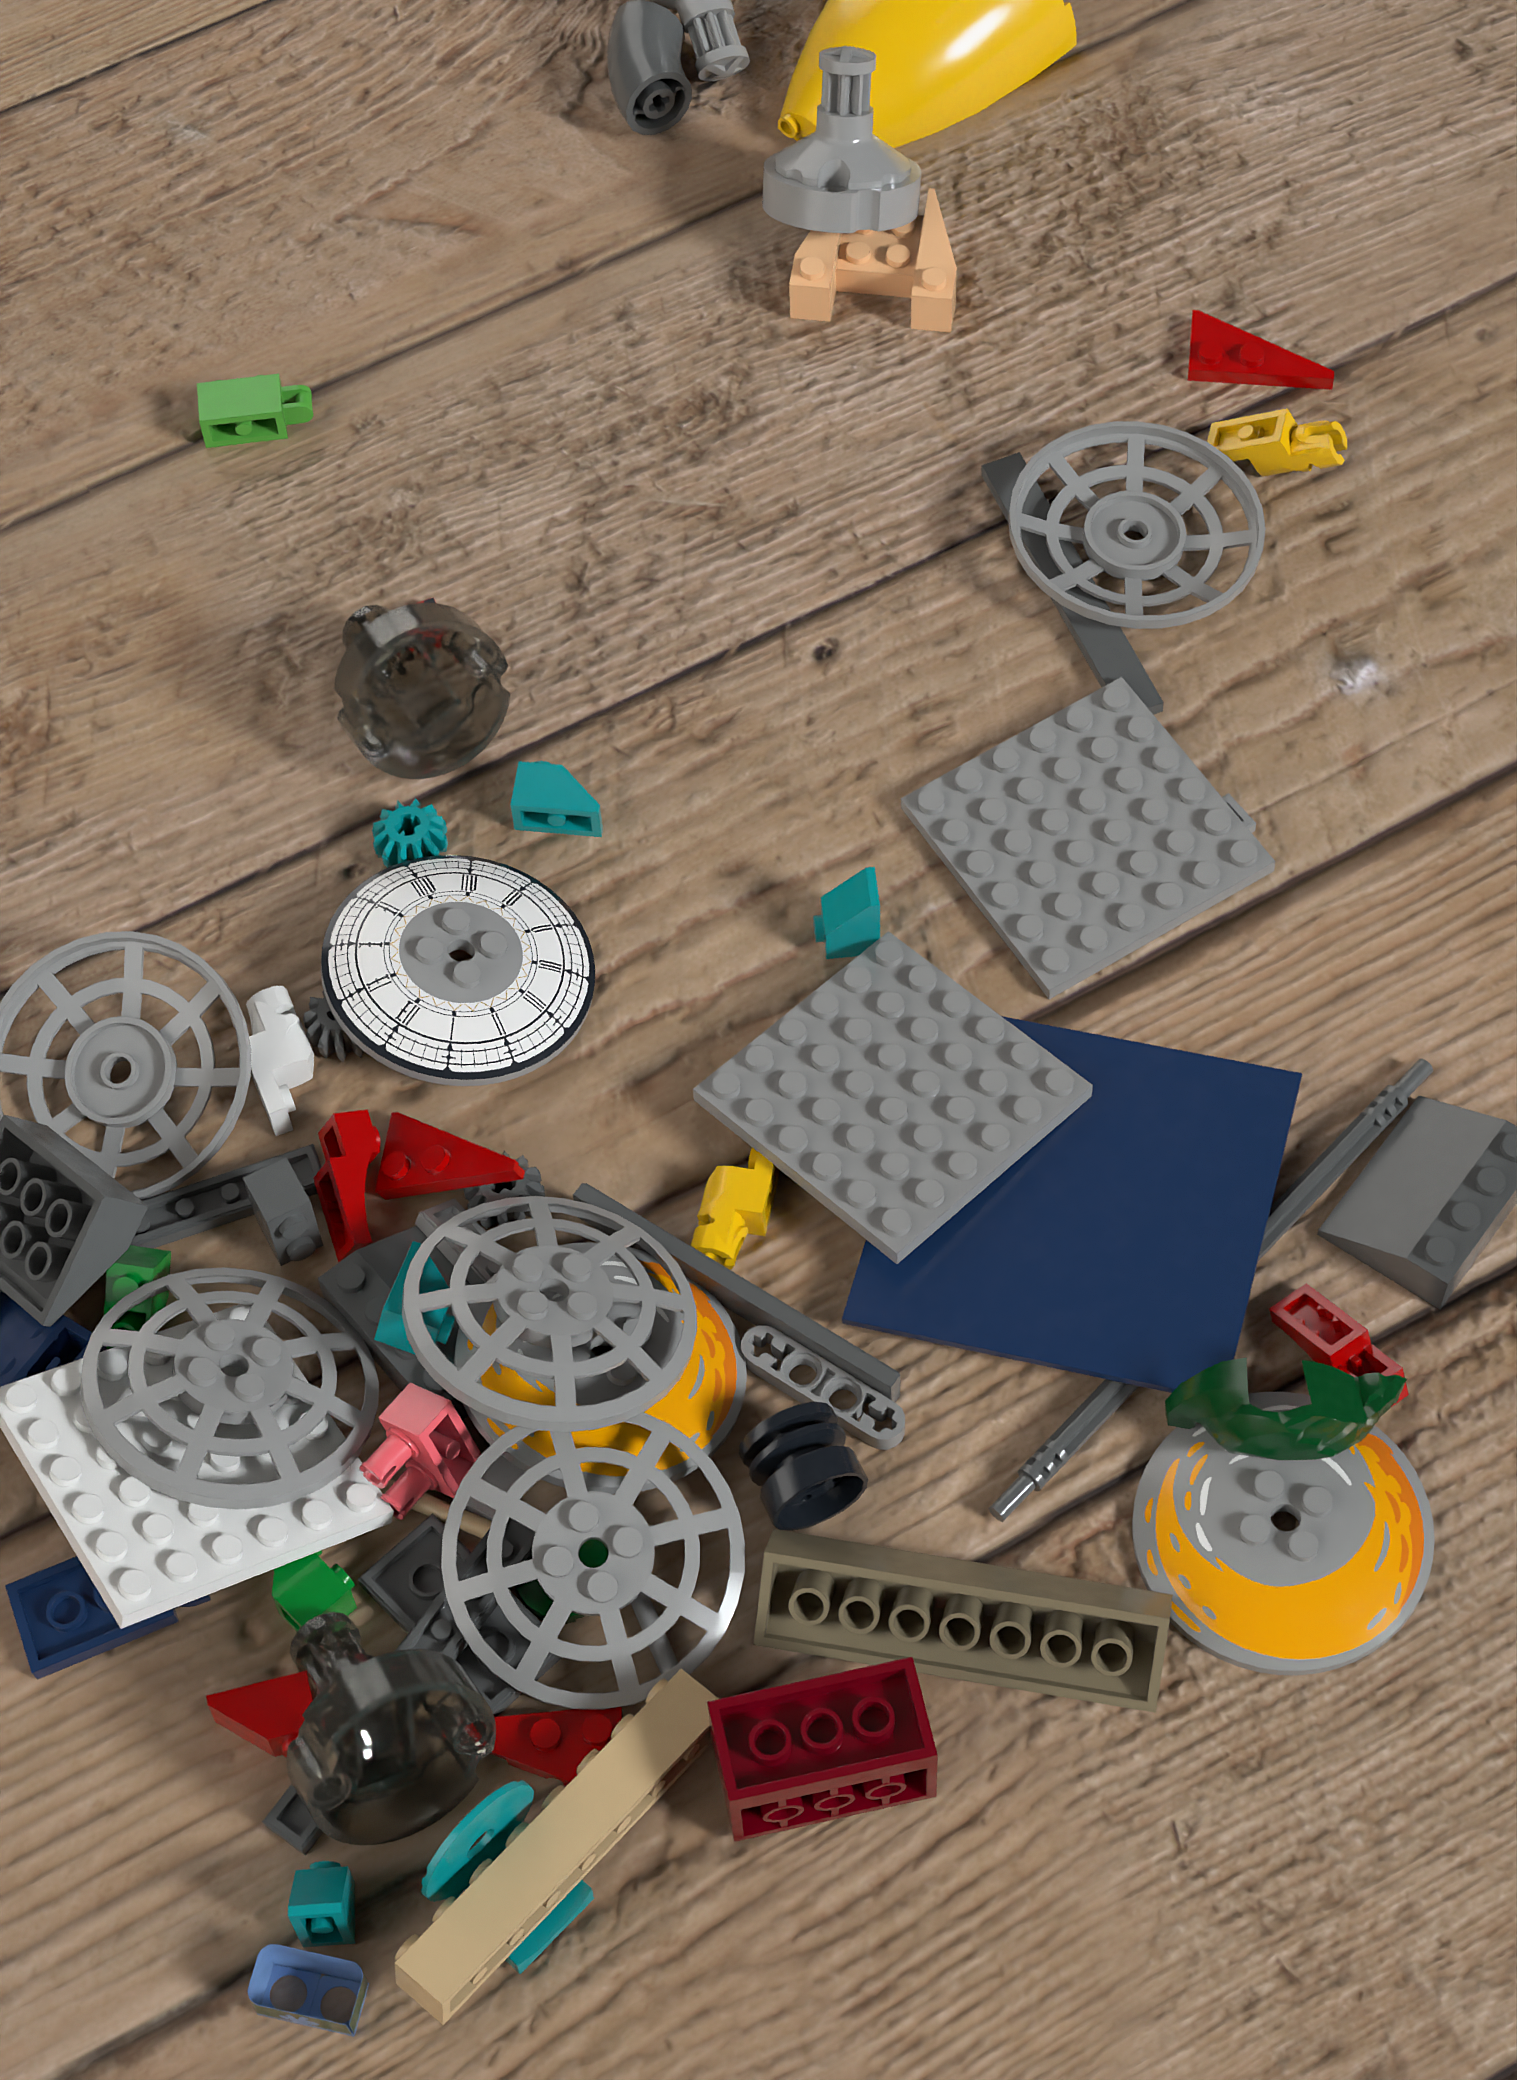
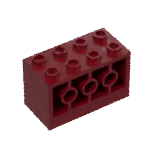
M913 1656L707 1702L712 1745L734 1842L929 1799L937 1795L938 1754Z

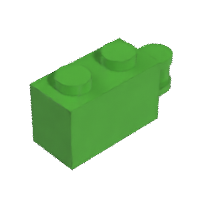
M279 374L197 383L199 423L206 448L287 439V425L306 423L313 418L311 389L305 385L282 387Z

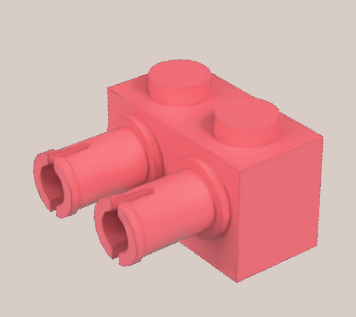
M409 1383L378 1417L386 1430L387 1439L359 1468L360 1471L364 1472L363 1476L369 1482L383 1489L405 1463L406 1470L386 1493L380 1497L390 1504L394 1510L393 1516L399 1520H403L409 1510L428 1489L437 1490L454 1498L461 1481L481 1455L480 1450L451 1400L413 1383Z

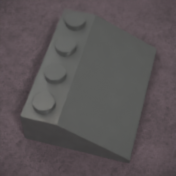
M1418 1096L1318 1229L1317 1235L1441 1310L1517 1204V1126L1507 1120Z
M3 1115L0 1121V1289L41 1325L51 1327L128 1250L137 1229L141 1225L148 1205L49 1126Z
M417 1226L354 1251L318 1277L324 1299L339 1310L361 1335L372 1358L401 1392L409 1383H413L451 1400L462 1420L468 1416L463 1403L454 1398L433 1380L418 1361L416 1355L374 1340L383 1307L412 1242L423 1243L428 1238ZM435 1247L430 1257L450 1288V1279L454 1265ZM467 1280L465 1281V1285H471ZM450 1306L448 1314L453 1315L452 1308ZM456 1319L447 1343H436L437 1347L452 1364H454V1352L459 1329Z

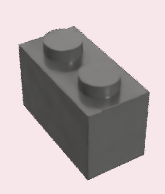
M287 1157L243 1177L257 1223L280 1266L291 1261L304 1260L312 1255L315 1249L324 1246L311 1201Z

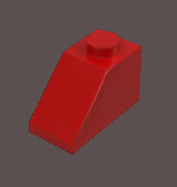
M307 1670L206 1695L207 1705L217 1724L274 1757L281 1755L286 1758L302 1757L311 1753L314 1749L313 1747L324 1743L314 1688Z

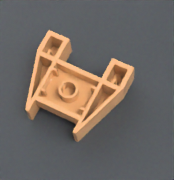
M928 189L924 216L918 215L912 222L895 229L879 232L874 230H857L854 233H829L810 230L794 256L789 283L790 318L830 322L835 293L838 291L911 298V329L951 332L956 305L957 267L935 189Z

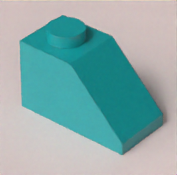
M546 761L518 762L510 804L514 830L602 837L603 826L600 805L563 765L552 764Z
M875 867L864 868L821 896V915L813 916L815 942H824L826 959L859 956L880 939V901Z
M416 1241L412 1242L386 1300L374 1338L376 1341L414 1355L415 1353L407 1339L402 1318V1297L410 1263L422 1244ZM430 1256L423 1268L419 1284V1294L449 1288ZM450 1307L422 1312L424 1324L435 1344L437 1342L446 1344L455 1322V1317L448 1314Z
M319 1861L312 1863L310 1869L295 1870L288 1903V1918L303 1948L355 1944V1881L348 1866L341 1867L340 1863L334 1861Z

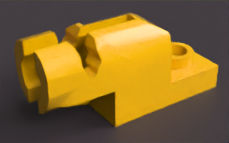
M1288 408L1211 423L1207 439L1209 444L1227 455L1232 461L1249 459L1262 477L1292 471L1308 472L1312 470L1313 465L1320 469L1340 466L1345 460L1341 454L1336 452L1347 450L1346 434L1340 423L1337 421L1321 420L1298 425Z
M751 1148L748 1169L735 1166H717L705 1186L700 1210L697 1215L699 1226L694 1230L691 1247L729 1270L735 1266L737 1255L747 1234L766 1235L781 1170L754 1148Z

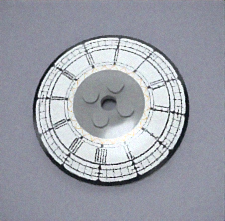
M436 855L417 858L388 867L365 880L344 899L331 918L325 933L321 953V979L326 1000L340 1027L354 1043L378 1062L404 1075L426 1082L451 1086H482L501 1083L528 1074L547 1064L571 1043L587 1018L592 1003L595 987V962L589 938L582 924L570 907L542 882L521 870L489 859L461 855ZM455 950H463L468 952L472 959L461 962L455 961L449 956V953Z

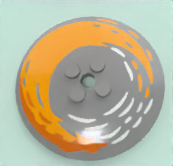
M570 1243L558 1246L585 1253L597 1243ZM627 1247L643 1265L654 1289L680 1294L670 1275L651 1254ZM616 1255L600 1265L608 1275L611 1283L638 1286L630 1270ZM498 1272L494 1274L486 1283H494L496 1281ZM685 1276L691 1287L697 1313V1332L691 1358L676 1385L663 1399L644 1413L672 1425L692 1439L711 1458L724 1444L739 1417L746 1389V1360L741 1352V1340L738 1331L724 1307L714 1295ZM556 1292L542 1293L550 1301H562L565 1299ZM493 1301L471 1303L468 1305L475 1320L490 1336L502 1325L495 1312ZM613 1301L609 1319L629 1336L639 1320L641 1304ZM656 1307L652 1330L641 1348L662 1369L671 1359L680 1341L684 1319L683 1313ZM459 1327L454 1352V1365L460 1370L478 1348L470 1342ZM597 1335L587 1343L572 1347L573 1362L597 1357L591 1350L596 1346L602 1345L611 1349L614 1348ZM517 1338L508 1347V1349L524 1356L552 1362L551 1348L536 1346L520 1338ZM494 1361L477 1381L486 1388L513 1399L538 1405L555 1406L554 1379L523 1374ZM626 1361L605 1373L575 1379L576 1406L583 1404L593 1405L619 1398L640 1388L647 1381ZM463 1403L469 1418L490 1445L500 1436L516 1427L515 1425L507 1424L481 1414ZM622 1422L595 1430L573 1431L571 1434L576 1449L604 1447L625 1451L638 1456L652 1431L635 1424ZM538 1430L509 1447L502 1456L526 1472L542 1460L556 1455L550 1431ZM669 1442L655 1466L672 1482L699 1468L684 1451ZM586 1462L580 1464L587 1492L599 1491L615 1494L629 1469L608 1463ZM560 1469L541 1479L565 1488ZM647 1480L641 1491L657 1487Z
M1290 1392L1248 1394L1249 1403L1265 1411H1289L1303 1405L1312 1404L1310 1396ZM1196 1422L1195 1427L1191 1429L1176 1427L1155 1450L1146 1465L1138 1485L1132 1518V1540L1135 1558L1147 1590L1173 1594L1170 1623L1195 1645L1220 1660L1248 1670L1275 1675H1307L1338 1669L1364 1658L1388 1642L1403 1627L1419 1603L1430 1575L1434 1554L1433 1518L1424 1487L1404 1453L1375 1425L1361 1442L1334 1457L1316 1460H1273L1232 1454L1219 1445L1200 1423ZM1277 1512H1289L1296 1517L1299 1526L1293 1531L1284 1532L1272 1524L1271 1517Z

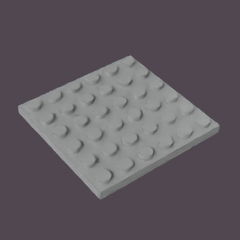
M1122 677L901 798V809L1048 999L1055 997L1272 873L1275 868V860Z
M888 931L693 1089V1098L695 1102L757 1152H760L778 1169L893 1262L898 1264L1092 1096L1093 1085Z

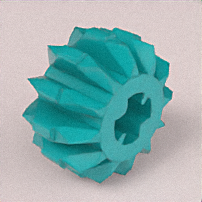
M415 798L410 806H404L397 800L394 811L382 809L381 821L373 823L374 851L378 858L383 859V864L387 868L401 862L436 856L447 851L446 822L442 816L437 815V810L432 804L422 808L421 803Z

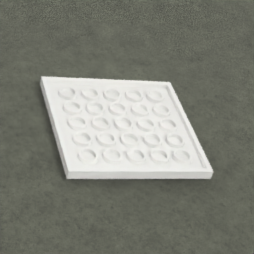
M238 1304L213 1314L218 1320H245L252 1306ZM192 1320L155 1334L182 1340L190 1331L198 1326ZM267 1321L264 1327L276 1334ZM114 1347L99 1353L97 1379L100 1397L105 1408L132 1395L128 1378V1362L131 1348ZM146 1351L144 1356V1373L148 1386L172 1377L174 1357ZM83 1358L0 1387V1428L121 1629L392 1522L394 1510L389 1503L380 1498L382 1495L380 1489L363 1476L364 1472L359 1469L362 1462L358 1457L340 1476L320 1490L297 1500L270 1507L251 1509L205 1507L175 1499L148 1487L119 1466L106 1453L92 1433L83 1410L80 1391ZM293 1360V1377L308 1383ZM227 1366L221 1369L223 1373L232 1377H238L245 1373L236 1366ZM178 1395L158 1403L172 1418L191 1429L195 1428L200 1415L188 1408ZM288 1395L284 1404L273 1415L280 1429L283 1430L300 1420L311 1409L312 1405ZM142 1411L115 1425L120 1433L140 1452L160 1465L177 1472L187 1446L161 1432L147 1419ZM327 1413L323 1421L310 1434L297 1443L290 1445L289 1449L299 1472L315 1466L332 1454L346 1438L330 1414ZM254 1422L237 1425L219 1423L214 1434L215 1437L229 1439L261 1437ZM206 1453L197 1478L210 1482L248 1484L277 1480L279 1476L269 1453L242 1457Z

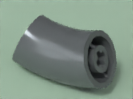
M644 0L628 1L619 6L609 33L607 66L613 97L626 122L633 131L639 134L656 135L669 130L682 119L689 109L692 99V88L684 74L680 60L685 40L684 27L678 17L667 8Z

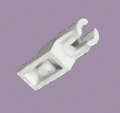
M272 986L254 994L247 1001L246 1006L249 1011L252 1035L249 1036L251 1045V1075L275 1136H279L293 1130L288 1113L295 1111L296 1107L289 1089L313 1078L314 1053L301 1021L296 1016L293 1008L294 1005L287 989L284 986Z

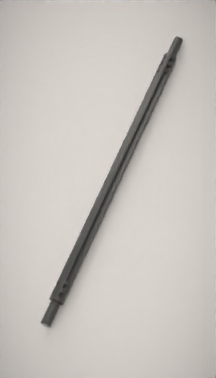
M1419 1059L1394 1086L1387 1085L1271 1206L1259 1260L1408 1105L1407 1098L1433 1072V1067L1428 1061ZM1105 1379L1026 1463L1018 1470L1019 1477L989 1507L990 1513L997 1520L1004 1522L1033 1490L1040 1491L1139 1386Z

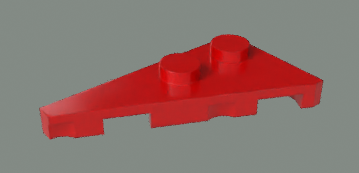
M1192 310L1187 381L1332 390L1334 382L1333 370L1200 310Z
M392 1112L375 1192L385 1200L522 1180L524 1179L525 1170L519 1166L515 1159L399 1112Z
M622 1707L605 1710L572 1709L443 1722V1735L446 1739L456 1741L460 1747L476 1753L479 1750L507 1760L508 1765L545 1779H558L567 1786L578 1775L576 1773L577 1768L585 1756L594 1749L601 1751L612 1740V1732L623 1718Z

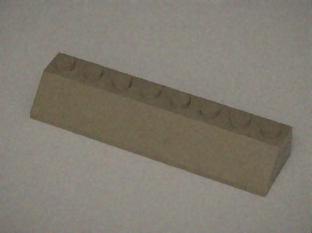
M773 1529L764 1551L753 1645L870 1665L913 1656L917 1673L1156 1713L1173 1594Z

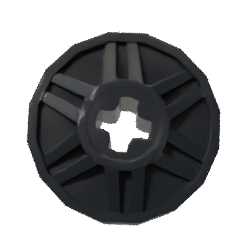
M809 1402L782 1410L759 1423L747 1433L739 1445V1455L744 1465L749 1468L751 1480L758 1486H762L760 1492L761 1501L773 1525L779 1530L794 1531L809 1528L826 1521L846 1510L867 1489L868 1478L855 1452L850 1447L844 1446L846 1434L837 1424L838 1418L833 1408L827 1403Z

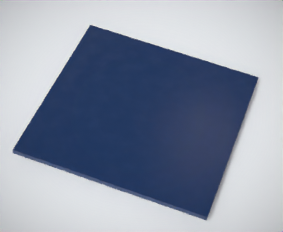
M1003 1017L1093 1085L1092 1096L898 1264L866 1240L844 1309L842 1324L1172 1393L1182 1382L1204 1369L1222 1361L1234 1360L1299 1093L1302 1073Z

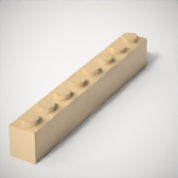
M682 1668L669 1681L665 1678L661 1679L649 1692L645 1700L646 1705L635 1716L631 1713L627 1714L616 1725L611 1735L612 1740L601 1751L594 1749L585 1756L577 1768L576 1773L578 1775L566 1787L559 1785L550 1792L541 1806L542 1812L530 1824L524 1821L513 1830L506 1841L505 1846L507 1848L494 1861L488 1858L477 1867L469 1880L470 1886L458 1898L451 1896L440 1905L433 1916L432 1921L434 1923L420 1937L414 1934L403 1943L395 1956L396 1984L444 2025L712 1743L707 1702L719 1698Z

